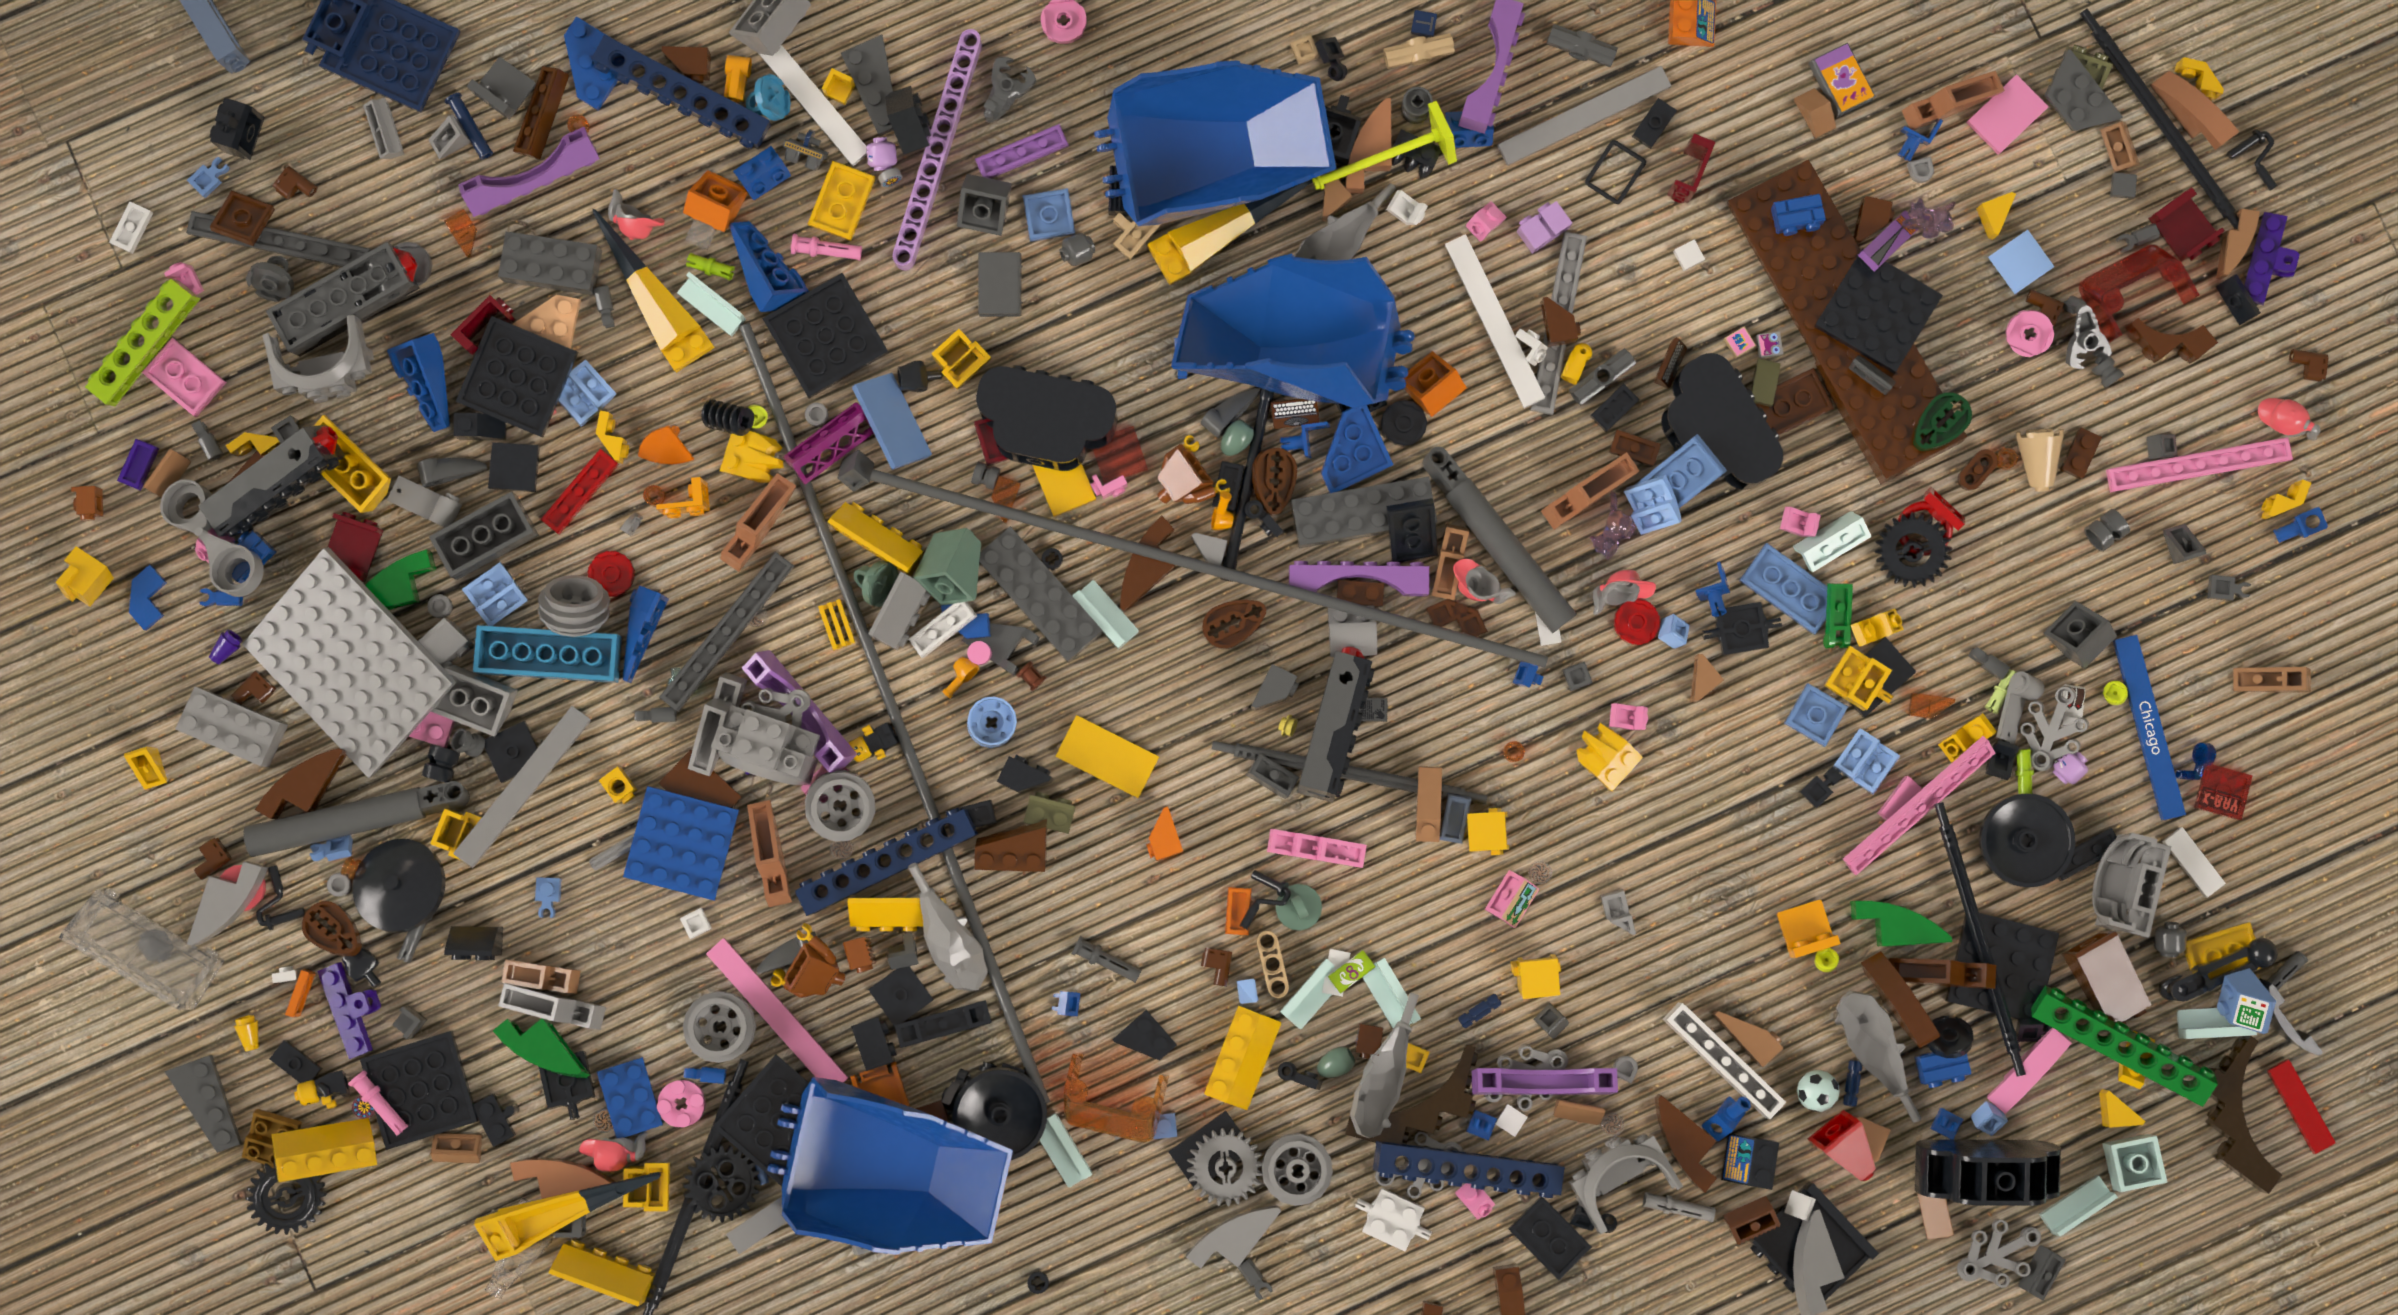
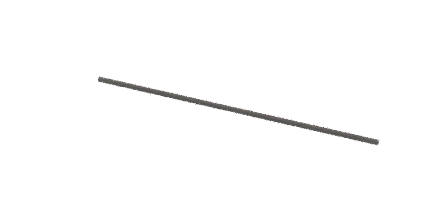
M873 469L870 481L1545 668L1548 661V656L889 473Z

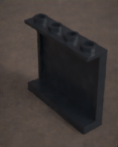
M1808 1182L1798 1193L1816 1199L1812 1211L1820 1209L1844 1275V1279L1820 1286L1826 1301L1868 1259L1873 1260L1879 1253L1814 1183ZM1786 1203L1776 1212L1781 1224L1780 1227L1776 1226L1775 1229H1771L1767 1233L1763 1232L1762 1235L1759 1234L1754 1239L1750 1238L1749 1242L1752 1244L1750 1249L1759 1258L1763 1256L1769 1262L1766 1266L1776 1276L1780 1274L1785 1279L1783 1282L1785 1287L1791 1293H1794V1251L1803 1220L1784 1213L1787 1206Z

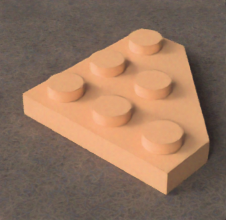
M555 295L512 325L571 349L581 300Z

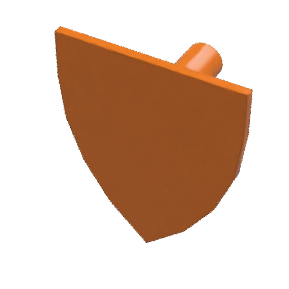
M665 426L652 431L643 439L638 452V457L660 464H680L694 460V457L678 438L680 432L678 426Z

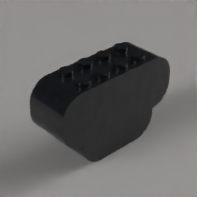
M1706 353L1686 364L1675 377L1672 386L1675 399L1666 407L1661 417L1663 433L1675 452L1698 434L1727 470L1711 484L1718 483L1724 479L1730 486L1736 489H1752L1766 481L1780 469L1783 462V449L1778 441L1779 435L1773 427H1769L1766 422L1767 416L1763 409L1756 406L1753 401L1755 397L1752 391L1743 385L1741 381L1743 378L1737 368L1733 369L1730 362L1723 356L1715 353Z
M1013 365V368L1005 366L994 367L988 370L979 382L976 402L983 420H992L986 422V424L993 429L998 450L1010 461L1058 471H1070L1083 463L1088 449L1096 450L1105 447L1115 435L1118 415L1114 397L1105 388L1096 386L1093 381L1083 379L1081 382L1072 381V378L1066 375L1053 377L1049 376V373L1046 371L1036 370L1034 373L1026 371L1025 367Z
M1920 1140L1916 1142L1914 1190L1923 1196L1950 1199L1953 1202L1966 1205H2042L2046 1203V1199L2060 1196L2061 1147L2054 1143L2038 1140Z

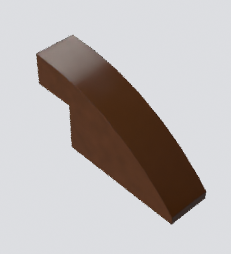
M1161 515L1147 530L1139 543L1161 549L1159 545L1174 533V528ZM1132 554L1122 583L1120 610L1125 613L1175 569V565Z
M340 748L333 749L300 763L288 771L269 789L255 810L270 819H278L288 802L306 812L315 811L347 756L345 754L346 751Z
M1881 951L1861 962L1865 975L1877 988L1884 1008L1919 1048L1940 1037L1939 1032L1914 993Z
M1889 958L1894 968L1904 981L1909 984L1995 989L1996 965L1939 959Z
M1657 1094L1655 1106L1658 1122L1669 1152L1687 1178L1702 1192L1706 1193L1717 1178L1699 1162L1715 1144L1716 1140L1662 1095Z

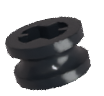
M1055 548L1047 549L1042 554V562L1049 570L1058 569L1063 562L1062 554ZM1050 553H1055V557L1059 556V560L1055 561V565H1049L1050 562H1046V558L1050 557Z
M1041 1271L1032 1273L1028 1278V1288L1035 1294L1045 1292L1049 1285L1047 1275ZM1035 1276H1040L1041 1281H1045V1285H1041V1289H1036V1285L1031 1282L1032 1279H1036Z

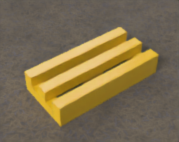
M841 599L818 606L833 651L855 644L856 642ZM838 606L849 638L846 642L833 608ZM827 609L830 611L840 644H836L825 612Z

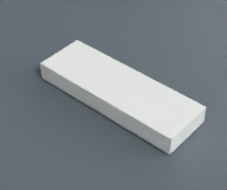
M968 602L955 603L908 640L920 657L924 658L974 620L977 615Z
M2180 827L2162 841L2164 845L2172 846L2170 853L2205 898H2208L2226 884L2183 827Z

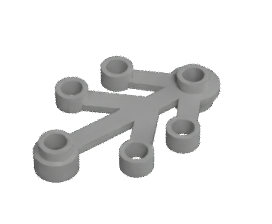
M2062 686L2056 691L2055 698L2058 704L2050 725L2043 713L2044 705L2041 701L2035 700L2028 706L2029 712L2034 715L2044 736L2042 746L2034 734L2036 731L2034 723L2025 722L2022 724L2020 731L2026 737L2033 751L2031 754V765L2038 771L2048 770L2052 767L2054 759L2068 753L2075 754L2081 748L2078 740L2070 739L2066 742L2065 746L2051 750L2054 741L2076 732H2084L2089 727L2088 720L2080 717L2074 723L2059 729L2067 706L2076 698V692L2070 686ZM2063 691L2070 692L2071 696L2069 699L2063 697ZM2033 704L2040 706L2039 712L2033 710ZM2078 721L2084 722V729L2078 728ZM2025 725L2031 726V733H2027L2024 730ZM2069 743H2075L2077 749L2071 750L2069 748ZM2039 755L2046 757L2045 763L2039 761Z
M765 688L759 692L761 702L769 703L774 700L786 703V705L780 709L747 701L741 708L746 710V706L750 705L753 712L785 723L786 716L793 711L792 725L801 728L803 711L809 708L811 699L809 694L802 689H795L790 694L773 691L771 688ZM764 692L769 693V699H766L764 697ZM795 698L801 700V705L796 704Z
M1523 1044L1519 1047L1518 1053L1524 1060L1534 1058L1542 1061L1541 1063L1533 1066L1513 1060L1508 1055H1501L1497 1060L1500 1068L1518 1070H1564L1568 1063L1567 1055L1560 1049H1552L1546 1053L1533 1049L1528 1044ZM1524 1049H1530L1528 1055H1522ZM1560 1058L1559 1064L1554 1065V1059ZM1503 1060H1509L1508 1065H1501ZM1484 1095L1489 1102H1498L1503 1096L1496 1095L1491 1097L1490 1095ZM1521 1095L1518 1097L1517 1105L1521 1110L1527 1111L1531 1109L1532 1095ZM1539 1095V1096H1540L1543 1100H1549V1099L1552 1098L1553 1095ZM1523 1100H1528L1526 1106H1521Z
M1423 1131L1417 1132L1414 1136L1415 1143L1420 1146L1426 1145L1431 1148L1453 1149L1463 1152L1459 1144L1447 1142L1443 1145L1428 1137L1427 1133ZM1418 1135H1425L1426 1140L1424 1143L1417 1141ZM1422 1159L1419 1162V1170H1424L1427 1167V1159ZM1449 1162L1443 1163L1441 1167L1442 1173H1446L1450 1169ZM1376 1171L1375 1173L1376 1181L1382 1186H1388L1392 1184L1394 1178L1402 1176L1394 1174L1393 1178H1388L1384 1181L1381 1180L1379 1172ZM1417 1177L1416 1181L1408 1186L1407 1194L1413 1199L1420 1197L1425 1178ZM1440 1180L1441 1185L1439 1188H1434L1432 1183H1429V1186L1434 1191H1440L1444 1186V1182ZM1412 1187H1417L1419 1190L1415 1196L1410 1194Z
M1996 1219L1992 1223L1993 1231L1986 1255L1978 1258L1981 1245L1987 1242V1234L1984 1231L1975 1230L1971 1235L1972 1243L1968 1256L1959 1261L1957 1273L1965 1281H1974L1979 1277L2004 1288L2010 1283L2007 1274L2002 1272L1995 1274L1982 1268L1993 1264L2015 1271L2019 1276H2028L2031 1269L2027 1263L2014 1262L2003 1257L2026 1245H2038L2041 1241V1233L2038 1229L2028 1226L2021 1230L2019 1238L1999 1247L2002 1234L2008 1230V1224L2002 1219ZM1999 1222H2002L2004 1225L2001 1231L1997 1230ZM1978 1233L1983 1235V1239L1980 1242L1976 1240ZM2030 1233L2035 1234L2034 1241L2029 1240L2028 1236ZM1972 1265L1973 1272L1968 1274L1966 1268ZM2021 1265H2025L2026 1271L2024 1273L2019 1272V1267ZM2000 1276L2005 1277V1282L2003 1284L1998 1283V1278Z

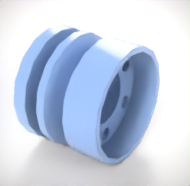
M994 696L985 697L977 701L970 709L967 719L968 733L972 740L986 748H996L1007 743L1013 736L1017 724L1016 713L1011 704L1002 698ZM995 718L997 720L995 724L997 728H987L986 719L993 720Z

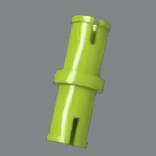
M694 253L688 255L687 261L690 262H686V266L703 271L705 275L711 276L713 274L729 281L734 275L731 272L735 271L734 266L717 262L713 257L708 259Z
M2019 749L2016 754L2017 771H2015V776L2018 778V794H2033L2032 775H2034V770H2031V749Z

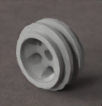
M570 575L553 579L541 590L538 597L540 620L552 632L559 635L576 637L594 633L601 628L610 615L608 592L596 580L586 576Z
M847 770L828 772L819 776L809 787L805 798V814L811 828L821 837L835 842L849 841L862 835L871 825L875 814V797L869 784L858 774ZM835 785H842L843 789L842 791H834L833 787ZM851 791H857L859 793L858 798L852 799L850 797ZM822 794L828 796V801L825 803L819 800ZM835 800H845L846 806L843 809L840 807L835 808L833 806ZM854 808L860 809L861 813L859 816L852 815ZM827 811L830 813L828 820L822 819L821 814ZM841 818L845 819L846 825L839 826L837 824L838 820Z
M723 991L704 994L694 1001L685 1014L683 1024L685 1041L692 1052L705 1061L716 1063L736 1059L746 1052L754 1040L756 1030L754 1012L748 1003L734 993ZM712 1006H719L720 1011L718 1014L712 1013ZM731 1009L737 1014L735 1018H731L728 1015ZM701 1018H705L707 1020V1025L705 1027H701L699 1025V1021ZM717 1022H725L727 1025L726 1031H718L716 1028ZM736 1026L741 1028L738 1036L733 1033ZM706 1035L712 1038L710 1044H706L703 1040ZM723 1039L728 1040V1048L721 1047Z
M1301 1133L1287 1134L1275 1140L1265 1152L1263 1165L1261 1166L1263 1181L1269 1192L1282 1203L1294 1206L1310 1204L1320 1198L1329 1187L1333 1173L1331 1157L1323 1144L1312 1136ZM1292 1147L1298 1150L1296 1156L1289 1155V1150ZM1313 1153L1315 1156L1314 1161L1308 1162L1306 1155ZM1281 1159L1285 1162L1283 1168L1276 1167L1277 1160ZM1295 1164L1303 1166L1301 1169L1302 1175H1292L1294 1171L1292 1167ZM1311 1171L1318 1172L1317 1179L1313 1180L1310 1178ZM1282 1177H1286L1289 1181L1286 1186H1282L1279 1183ZM1304 1183L1305 1190L1298 1191L1296 1189L1297 1184Z

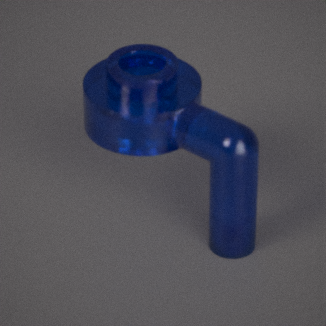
M2197 743L2192 752L2193 761L2196 764L2194 771L2177 770L2176 778L2200 780L2205 766H2210L2215 761V747L2211 743Z

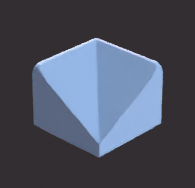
M1675 614L1667 616L1661 620L1658 638L1673 649L1681 647L1687 643L1690 625Z
M1254 978L1236 981L1239 1002L1241 1004L1258 1001Z
M1988 1101L1984 1102L1971 1115L1975 1127L1991 1136L2008 1122L2005 1114Z

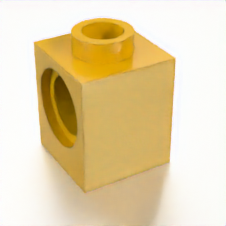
M617 766L598 780L612 800L618 804L621 802L626 804L635 797L633 793L638 790L622 767ZM622 780L625 784V789L622 793L618 794L614 786L616 782Z

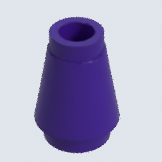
M229 629L225 633L222 632L209 658L214 663L220 665L241 647L242 638Z

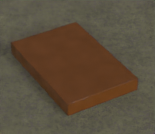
M1814 368L1778 384L1771 407L1755 403L1758 408L1763 409L1767 416L1766 422L1770 428L1773 427L1777 431L1778 435L1834 409Z
M692 749L659 782L666 791L732 808L742 798L714 770L710 776L688 769Z

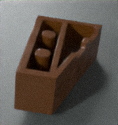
M1047 819L1028 826L1023 825L1007 832L1002 831L977 838L974 870L1045 872L1047 863Z

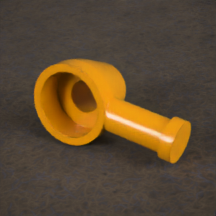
M1223 491L1220 494L1218 507H1215L1212 513V530H1224L1232 527L1234 515L1226 510L1232 498L1229 492Z
M965 657L959 658L954 663L953 668L957 677L942 691L950 699L963 683L970 681L979 671L980 667Z

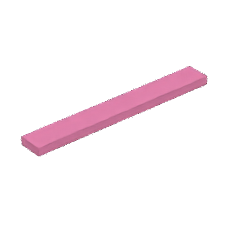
M2287 437L2111 468L2106 470L2111 493L2293 460L2289 438Z
M1982 736L1845 856L1843 860L1855 876L1859 874L1935 807L1934 804L1941 802L1991 758L1995 751L1988 739Z
M725 938L706 953L815 1077L837 1080L842 1083L849 1078Z

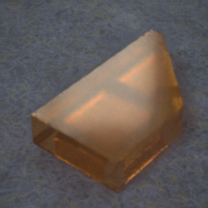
M462 209L444 220L465 255L469 258L472 254L477 228L467 212Z

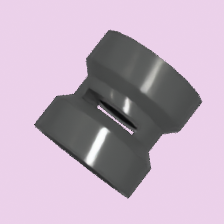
M2111 356L2091 369L2095 375L2101 376V383L2104 388L2124 376L2121 369L2114 367L2115 361Z
M978 461L971 483L975 485L983 484L986 488L994 490L999 478L1000 468L994 466L990 468L985 463Z
M459 729L452 737L451 746L453 750L460 753L465 752L466 755L475 758L482 753L485 739L481 735L471 734L470 731Z

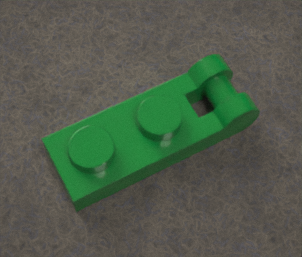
M1827 583L1826 631L1823 638L1825 648H1834L1835 646L1848 648L1850 646L1853 584ZM1836 630H1840L1839 637H1836Z

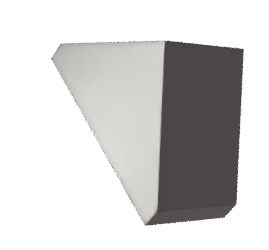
M2186 524L2163 530L2173 564L2206 554V549Z

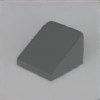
M2157 434L2147 437L2149 459L2178 457L2175 434Z
M1551 1003L1533 1019L1552 1039H1555L1569 1024L1566 1017Z

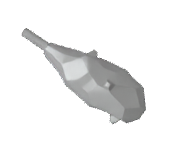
M1390 183L1372 201L1342 215L1338 219L1330 215L1327 218L1328 225L1303 240L1294 257L1314 260L1352 259L1360 249L1369 227L1378 215L1377 208L1396 190V187Z
M912 863L908 868L921 891L919 898L923 916L924 938L933 961L944 973V981L951 983L954 989L964 991L979 990L988 973L982 946L965 927L968 921L967 918L957 917L953 910L936 895L935 890L932 887L929 888L917 863Z
M1856 991L1847 992L1836 1006L1838 1015L1834 1021L1835 1024L1843 1025L1847 1044L1862 1066L1878 1078L1894 1097H1900L1914 1123L1920 1121L1921 1116L1908 1094L1909 1090L1906 1083L1903 1061L1900 1053L1905 1049V1045L1903 1043H1896L1888 1013L1871 994Z
M1410 993L1401 1020L1397 1022L1381 1047L1374 1054H1371L1364 1068L1360 1084L1354 1093L1350 1117L1356 1133L1366 1138L1378 1136L1383 1128H1390L1391 1126L1388 1117L1399 1100L1406 1073L1408 1039L1410 1032H1412L1409 1023L1419 995L1415 993Z

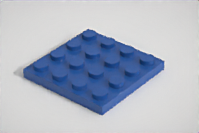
M647 786L623 877L715 901L739 809Z

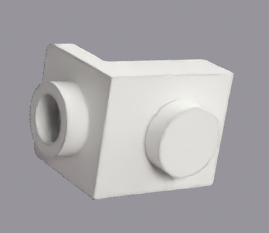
M1397 190L1386 210L1406 225H1417L1425 217V210L1428 206L1424 203H1418L1402 190Z
M1519 329L1515 337L1532 348L1525 360L1536 366L1545 358L1548 347L1539 341L1540 336L1529 329L1526 333Z

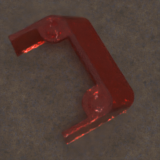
M2148 245L2081 281L2079 292L2083 300L2093 310L2092 312L2098 321L2099 329L2109 343L2123 335L2112 314L2121 310L2124 305V298L2120 289L2158 270L2164 280L2172 282L2184 305L2200 296L2183 263L2158 245Z

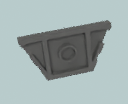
M2071 49L2065 50L2064 58L2059 68L2056 69L2053 75V82L2048 86L2044 96L2071 131L2123 118Z

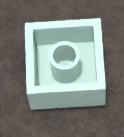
M2145 1134L2102 1143L2113 1190L2125 1192L2168 1183L2156 1135Z

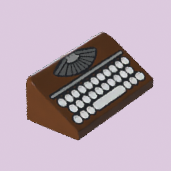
M1675 337L1671 341L1654 380V383L1667 389L1671 388L1687 351L1686 345L1679 338Z
M1291 399L1271 402L1274 429L1320 422L1317 401Z

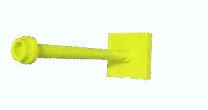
M1437 101L1428 104L1431 133L1313 178L1312 182L1315 189L1323 190L1325 189L1324 184L1433 141L1435 143L1438 142L1448 165L1457 162L1454 136Z

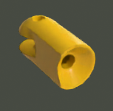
M1579 343L1570 352L1561 374L1563 380L1574 385L1577 384L1585 364L1592 356V349L1589 345Z

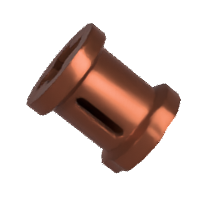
M1032 661L1016 674L1018 678L1021 677L1030 686L1032 692L1047 679L1045 675L1042 676L1033 667Z

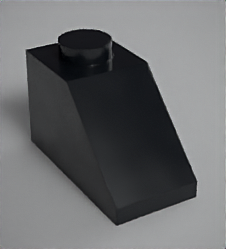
M454 413V437L457 439L506 440V422L487 414Z

